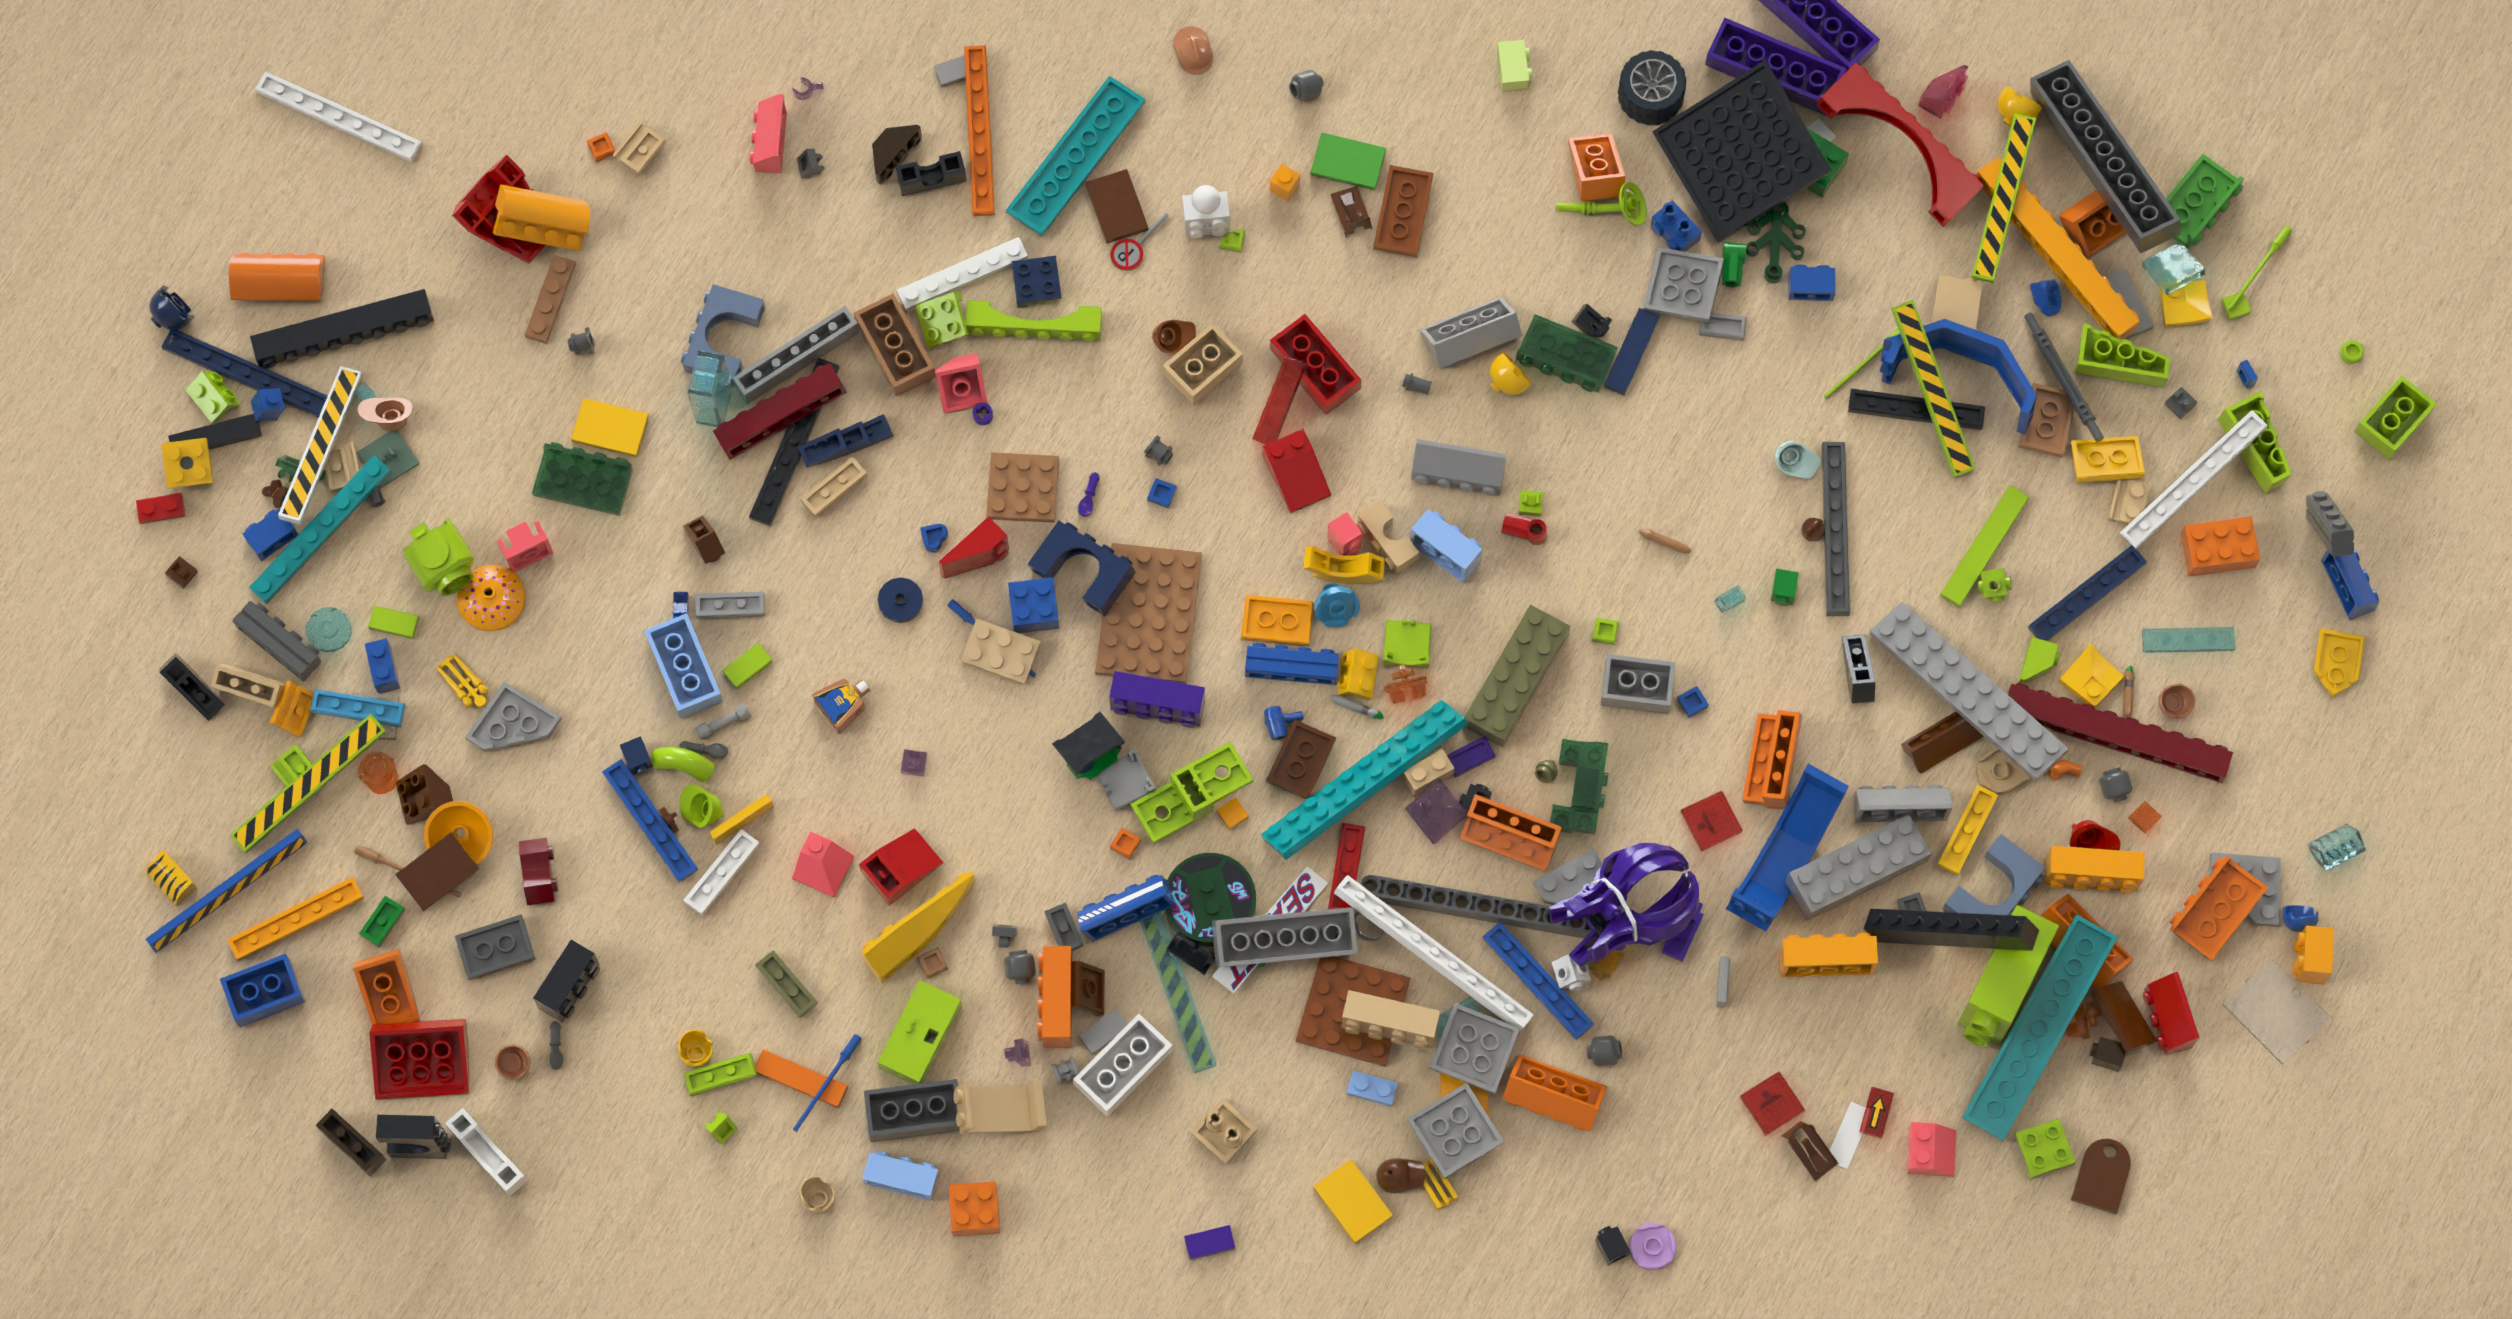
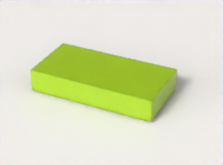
M374 606L368 628L413 639L419 616Z
M757 643L725 667L722 672L733 686L738 689L773 661L761 645Z

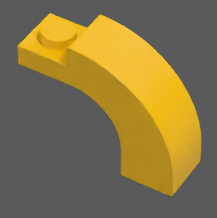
M1314 546L1305 547L1303 569L1313 572L1312 577L1326 581L1350 584L1372 583L1383 580L1385 558L1370 552L1352 556L1336 555Z

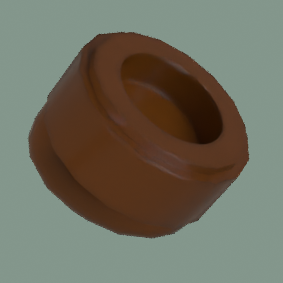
M1809 518L1802 525V535L1808 541H1818L1823 536L1825 527L1821 519Z

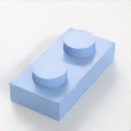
M1353 1071L1347 1095L1392 1107L1398 1083Z

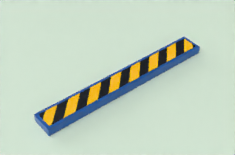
M298 829L294 830L145 940L157 953L308 842Z

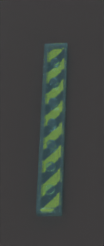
M1162 912L1140 921L1195 1074L1215 1067L1216 1061L1179 959L1166 950L1171 942V937Z

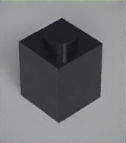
M1607 1226L1598 1231L1599 1235L1596 1236L1595 1242L1608 1266L1629 1256L1630 1249L1618 1226L1614 1228Z

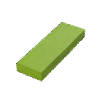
M751 1053L684 1073L690 1096L758 1076Z

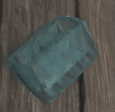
M2348 824L2307 844L2316 862L2326 871L2366 851L2359 830Z

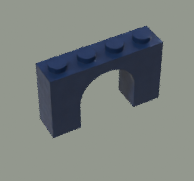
M1058 520L1029 561L1028 566L1032 572L1042 578H1054L1069 558L1080 554L1093 556L1099 562V572L1082 599L1087 606L1106 616L1136 573L1132 567L1133 563L1123 555L1120 558L1116 556L1114 550L1103 544L1101 547L1095 543L1096 540L1089 534H1080L1073 524L1069 522L1064 524Z

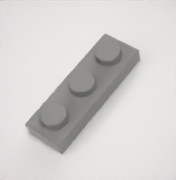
M764 592L695 594L696 619L765 616Z

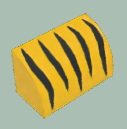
M164 850L150 862L146 869V874L175 906L197 889L191 879Z

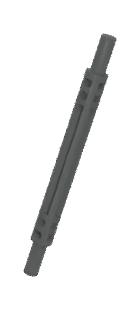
M2031 312L2027 313L2024 318L2033 332L2032 336L2083 425L2088 427L2096 442L2102 441L2104 436L2095 423V416L2077 388L2044 329L2040 328Z

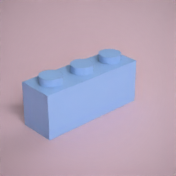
M876 1151V1153H869L862 1179L864 1184L932 1201L939 1171L931 1163L922 1162L920 1165L912 1163L913 1160L907 1157L899 1156V1159L890 1157V1154L887 1152Z

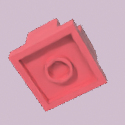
M538 520L534 522L539 533L535 536L532 534L527 522L508 529L506 534L512 546L509 549H506L501 538L497 540L511 571L514 573L553 554L549 540Z

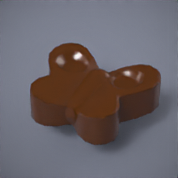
M277 479L271 481L270 486L264 487L262 494L272 497L274 507L280 508L289 489L282 487L281 481Z
M665 807L658 810L673 834L679 829L673 819L677 816L676 812L670 815Z

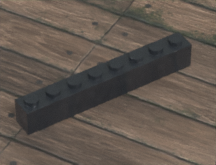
M425 289L255 334L250 336L258 365L264 368H272L277 363L284 361L294 362L299 357L316 356L321 351L338 350L343 345L360 344L366 339L382 338L391 332L401 333L414 326L423 327L428 325L429 322L434 321L427 293Z
M1870 909L1863 928L1870 936H1876L1877 942L2027 951L2033 950L2039 933V929L2026 916Z

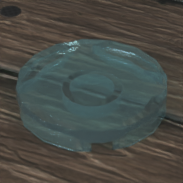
M325 607L315 611L310 616L311 618L306 624V636L311 645L317 650L326 653L335 652L349 642L352 634V625L343 611L334 607Z

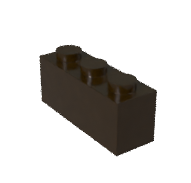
M332 1108L315 1125L324 1136L369 1177L386 1161L381 1152Z

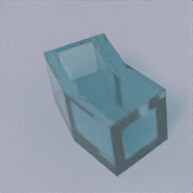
M365 382L354 391L361 402L369 398H376L374 391Z
M1739 585L1729 591L1720 594L1714 602L1721 613L1744 602L1746 596Z

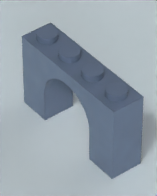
M713 284L711 290H707L705 294L703 311L700 310L697 315L696 323L698 325L696 330H692L690 334V346L688 351L685 350L683 352L681 363L687 373L734 387L732 378L742 372L741 359L714 351L707 343L708 334L716 324L725 320H735L758 327L765 310L764 299Z
M2000 834L1988 849L1984 858L2008 876L2012 886L2010 898L1998 905H1988L1978 901L1959 886L1947 900L1943 910L1951 913L2011 915L2016 905L2019 903L2023 905L2031 894L2028 892L2032 886L2037 888L2045 878L2042 875L2045 867Z

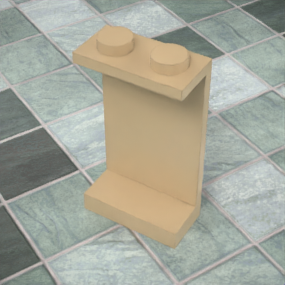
M1033 1080L1027 1085L968 1087V1082H963L955 1088L954 1102L957 1104L958 1110L956 1123L960 1127V1134L1039 1132L1047 1126L1042 1080Z

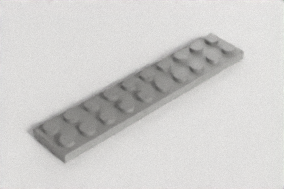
M1903 602L1870 630V635L2035 782L2068 753V748Z

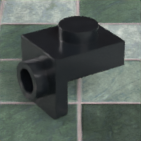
M1584 304L1572 320V323L1592 339L1603 337L1610 328L1608 325L1612 319L1609 317L1603 318L1591 306Z
M1470 784L1467 794L1462 793L1458 802V806L1461 807L1460 815L1467 817L1475 794L1491 799L1492 792L1488 791L1489 788L1482 784Z

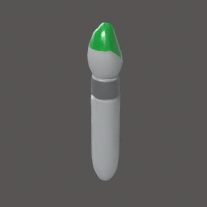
M1340 695L1331 696L1332 701L1336 704L1368 715L1369 718H1384L1383 714L1375 708H1369Z

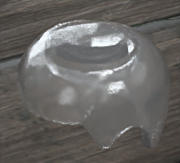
M1358 911L1355 913L1356 937L1361 941L1373 942L1385 935V931Z

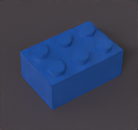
M287 954L280 955L220 979L233 1018L239 1027L306 1002L293 965Z

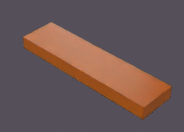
M763 1049L755 1064L757 1074L813 1098L828 1078ZM832 1079L819 1100L839 1108L848 1086Z

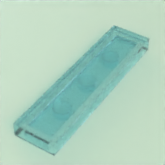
M2234 627L2142 629L2143 653L2235 651L2236 649Z

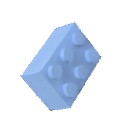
M1427 509L1411 529L1410 540L1420 552L1464 584L1481 562V545L1476 540L1468 539L1462 535L1463 532L1457 526H1450L1446 523L1441 514Z

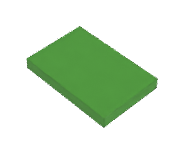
M1321 132L1310 175L1375 190L1386 148Z

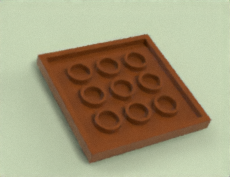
M1335 956L1320 957L1296 1042L1386 1067L1392 1046L1391 1039L1384 1037L1381 1040L1368 1037L1366 1033L1351 1034L1346 1032L1344 1028H1341L1348 990L1404 1003L1411 978Z

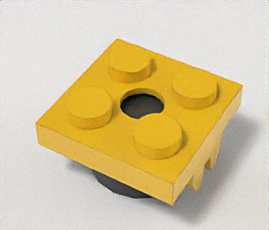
M207 438L161 443L167 489L214 483L212 475L213 465Z

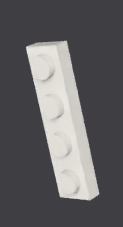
M741 829L684 898V903L703 916L758 848L760 843Z

